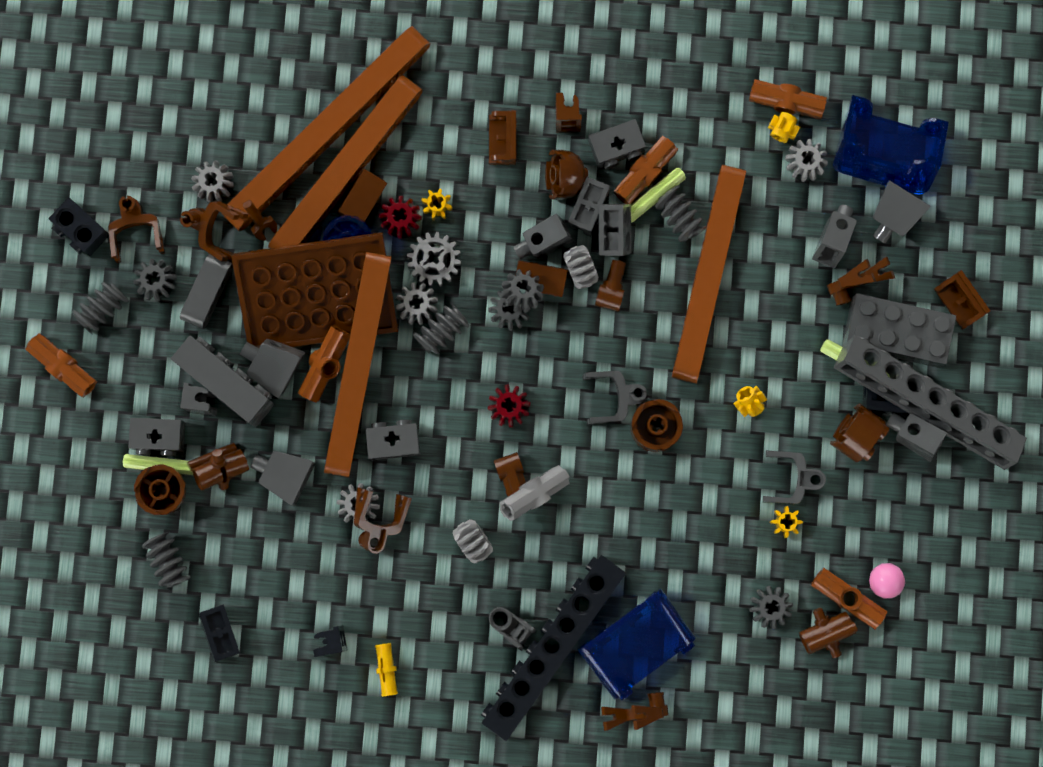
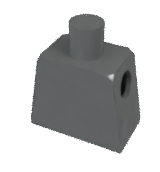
M889 180L872 217L881 223L873 236L885 244L893 232L903 237L927 212L930 205Z
M840 205L837 212H832L823 229L812 260L835 269L846 252L857 222L854 218H851L854 211L853 208L847 205Z
M556 213L523 232L525 241L515 245L514 250L520 260L530 254L539 259L572 243L574 240L564 220ZM543 237L542 243L537 245V240Z
M266 339L260 348L246 342L240 355L252 362L247 370V374L275 397L280 398L291 381L305 352L271 339Z
M893 413L886 426L898 432L897 442L929 462L936 455L947 434L945 431L911 413L907 420ZM915 430L918 434L911 435L908 431Z
M273 451L269 459L256 454L250 468L262 473L259 484L288 504L296 506L316 463L301 457Z

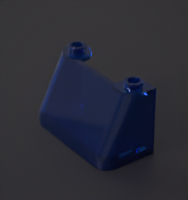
M852 95L833 160L834 169L842 174L885 186L890 180L913 194L928 192L941 167L949 122L937 118H927L922 121L919 128L872 115L874 107L872 102L866 98Z
M660 588L649 595L645 601L639 603V605L596 635L593 640L586 642L577 650L612 698L615 700L619 697L622 701L634 692L631 689L633 686L677 653L685 654L695 646L693 641L696 637Z

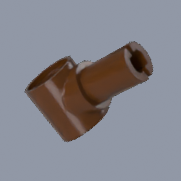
M612 260L607 280L600 284L595 306L619 312L625 291L622 290L623 285L621 282L626 263Z

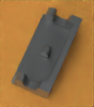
M589 177L586 178L568 221L573 230H576V228L580 229L585 235L591 237L599 218V205L605 204L608 197L609 185Z
M184 383L180 408L189 413L217 416L218 409L206 403L207 398L216 399L217 397L203 387Z

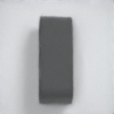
M211 254L206 257L181 310V320L201 329L207 326L230 278L233 263L228 261L221 262Z

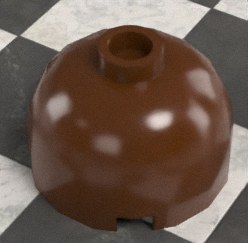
M550 151L549 155H553L552 160L546 161L545 167L546 189L552 190L553 194L549 195L552 200L570 199L582 190L584 182L588 177V169L584 167L581 158L571 151Z
M158 464L145 468L137 476L134 484L136 501L145 512L154 515H168L176 511L183 504L186 497V483L182 475L170 466Z

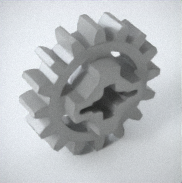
M436 232L433 238H431L429 233H426L425 240L417 237L418 245H410L414 252L407 254V258L413 260L407 264L408 268H415L411 273L412 276H420L419 283H424L425 280H428L429 287L433 286L434 281H437L439 286H442L443 279L451 282L450 274H458L457 269L454 267L461 265V261L455 259L461 255L460 250H453L457 246L456 242L454 241L449 244L448 235L440 239L439 232ZM430 244H439L442 246L439 248L431 247ZM422 251L424 254L423 260L418 264V255ZM431 255L438 257L439 263H429V257ZM448 255H451L450 265L446 268L445 259L448 258ZM434 271L438 272L439 275H429L426 273Z

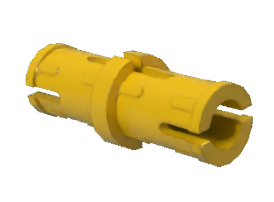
M391 643L375 645L378 660L376 672L380 677L382 697L398 694L395 680L397 668L393 663Z

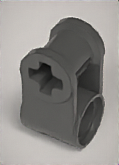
M496 607L489 614L490 625L521 651H523V645L531 634L537 632L534 627L504 607ZM498 611L505 612L508 617L507 622L501 626L493 622V616ZM523 629H525V630L523 631V633L520 635V637L517 639V637H518V635L521 633V631H522Z

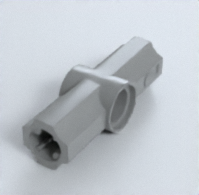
M558 465L540 477L537 476L521 485L518 491L499 502L502 515L512 521L530 509H535L551 499L550 496L570 484V476L566 469Z

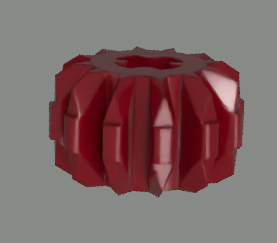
M399 196L398 203H395L394 199L390 198V207L385 204L382 205V209L387 213L379 214V218L385 220L381 226L383 229L389 228V236L394 235L397 231L398 239H402L403 232L406 231L407 236L410 237L412 236L410 228L414 230L419 229V225L415 222L421 221L422 216L416 214L420 211L418 205L412 207L413 199L409 198L404 203V197ZM404 213L406 219H400L397 222L396 215L401 216Z
M505 385L506 393L504 394L499 388L495 389L499 398L495 396L489 397V400L496 403V405H489L488 410H497V412L492 414L491 419L496 420L501 416L499 426H503L505 420H508L509 428H513L512 419H516L518 424L521 425L523 421L519 415L529 416V412L522 408L530 407V402H521L527 397V393L524 392L517 396L519 392L518 386H515L513 393L510 392L509 385ZM507 400H511L512 404H516V408H512L513 412H507L506 408H502L503 404L506 405Z

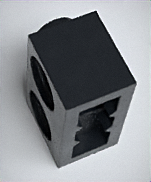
M69 197L48 218L54 224L51 229L61 238L65 235L70 238L72 242L69 245L80 255L84 251L87 255L91 256L109 237V233ZM73 215L74 220L72 224L64 226L65 218ZM90 231L92 233L91 239L88 242H82L83 234Z

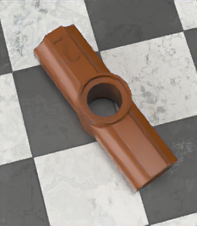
M756 79L753 82L749 96L750 102L774 107V110L779 113L786 112L791 115L797 113L817 119L822 118L827 99L824 96L801 91L800 87L792 84L776 85Z
M662 136L646 155L643 154L629 170L630 173L620 182L613 193L624 204H632L646 187H650L659 177L663 167L678 152V148L671 140Z
M336 326L330 327L320 349L315 350L309 357L310 369L298 391L299 395L312 402L317 403L329 379H333L340 372L339 359L349 341L350 334Z
M38 333L28 342L25 350L40 361L52 376L60 382L66 383L79 396L84 398L95 388L98 381L77 365L78 362L64 350L58 349L45 336Z
M824 567L811 584L813 588L834 601L840 608L848 611L874 630L882 623L887 614L886 610L861 594L858 589L851 587ZM848 591L852 592L855 597L854 603L850 606L846 605L843 601V596Z

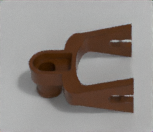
M123 196L119 200L121 219L111 222L108 226L111 257L115 259L116 263L122 262L117 235L127 228L140 225L153 227L156 249L159 250L160 254H165L162 233L157 217L153 214H143L142 207L135 198L131 196L125 198Z
M220 201L210 202L206 209L193 208L182 212L181 215L185 217H180L181 224L184 227H192L199 231L198 243L200 248L221 262L227 261V259L232 260L231 255L234 253L217 247L212 242V230L215 219L219 212L232 220L248 218V213Z
M888 257L883 258L872 267L869 260L866 259L847 274L838 278V281L827 285L830 295H833L836 306L852 301L847 291L850 288L871 282L895 279L893 271L880 274L881 268L891 265Z
M357 487L354 525L365 531L360 534L358 542L366 551L377 554L384 549L387 535H396L402 531L412 498L396 494L393 522L386 525L371 524L365 519V515L373 491Z
M664 692L647 694L649 707L631 705V709L601 707L602 716L613 715V720L603 722L604 731H608L633 719H638L633 721L634 730H638L660 718H664V716H668V705H665Z

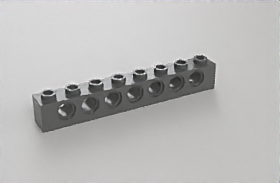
M855 335L844 343L833 367L834 369L906 412L914 414L947 433L946 436L1003 470L1018 463L1027 440L1018 430L1006 426L998 421L995 416L986 414L978 409L975 404L961 399L953 391L936 384L930 377L916 372L910 365L898 361L888 352L870 344L867 339Z

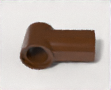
M517 452L493 460L500 481H503L507 497L518 491L519 487L526 483L523 475L524 470Z

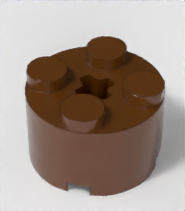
M662 399L650 400L640 405L631 420V435L634 441L641 448L650 452H662L669 449L678 441L683 430L682 417L677 407ZM656 420H659L663 430L653 431V426L650 422L655 423Z
M859 403L854 407L856 410L855 414L852 416L848 413L833 434L836 441L830 442L831 446L854 462H859L862 459L868 461L875 452L873 446L878 439L882 440L889 431L886 421Z

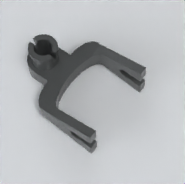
M620 371L585 372L582 375L583 380L611 378L618 394L616 415L591 417L587 419V425L621 422L627 416L628 406L639 405L646 399V388L639 384L626 385L624 376ZM634 390L640 391V398L633 394Z
M766 450V457L793 459L797 466L798 479L796 490L792 497L763 496V502L799 504L803 499L805 490H820L824 487L826 483L824 473L817 469H806L805 458L801 453ZM812 477H819L820 483L813 485L810 481Z

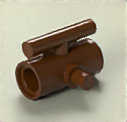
M234 442L187 462L201 491L217 484L221 490H226L229 487L231 478L249 471V466L241 449H237Z
M822 608L815 609L813 611L816 619L814 621L815 625L799 632L803 646L809 655L826 648V650L830 651L832 658H837L842 655L839 641L856 634L858 629L846 611L829 618L825 616Z

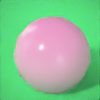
M891 563L880 564L870 573V588L875 595L883 599L894 598L904 589L905 578L903 572L899 567Z

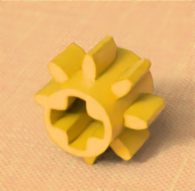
M781 112L780 116L774 115L768 126L772 130L770 136L782 143H787L789 138L794 140L800 129L796 125L798 119L786 112Z
M441 188L438 190V193L428 190V199L422 198V203L428 205V207L423 209L424 214L430 212L432 220H435L436 216H442L445 219L446 210H452V206L446 204V202L450 201L451 196L446 195L444 197ZM437 200L438 203H441V208L437 209L436 206H433V201Z
M750 386L743 387L736 394L738 401L734 402V405L743 417L747 415L757 416L765 409L763 402L767 401V398L758 386L754 388Z
M785 506L784 513L782 514L778 510L774 511L777 518L770 521L771 524H775L777 527L774 534L781 531L784 532V538H788L789 531H792L794 534L799 533L796 526L802 524L803 521L797 520L798 510L791 513L789 512V507ZM785 515H787L788 520H792V525L787 526V529H785L784 524L780 523V520L784 519Z

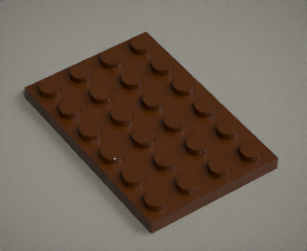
M383 232L232 254V263L247 342L258 348L266 339H271L290 347L323 343L331 326H336L350 334L366 252L386 255ZM389 273L377 335L398 332Z

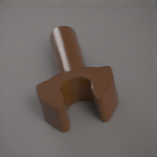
M251 200L243 204L244 209L255 223L251 231L257 239L266 241L262 233L266 227H269L273 233H277V224L272 216L263 218Z

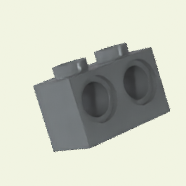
M631 204L599 205V255L624 256L631 254Z

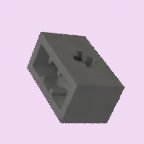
M636 119L589 135L588 143L598 169L602 167L605 169L613 168L619 165V161L627 158L628 161L636 160L642 156L646 148ZM614 142L622 145V149L618 150L617 147H613Z
M130 418L128 448L136 450L137 455H151V451H161L162 456H176V452H184L186 422L173 419ZM158 432V434L162 435V439H158L156 443V441L152 440V436H156Z
M411 420L396 421L397 425L387 426L386 422L371 424L372 428H366L368 459L372 461L421 455L418 425L416 423L412 424ZM392 433L396 437H400V440L395 441L394 446L390 442H386V439L391 438Z

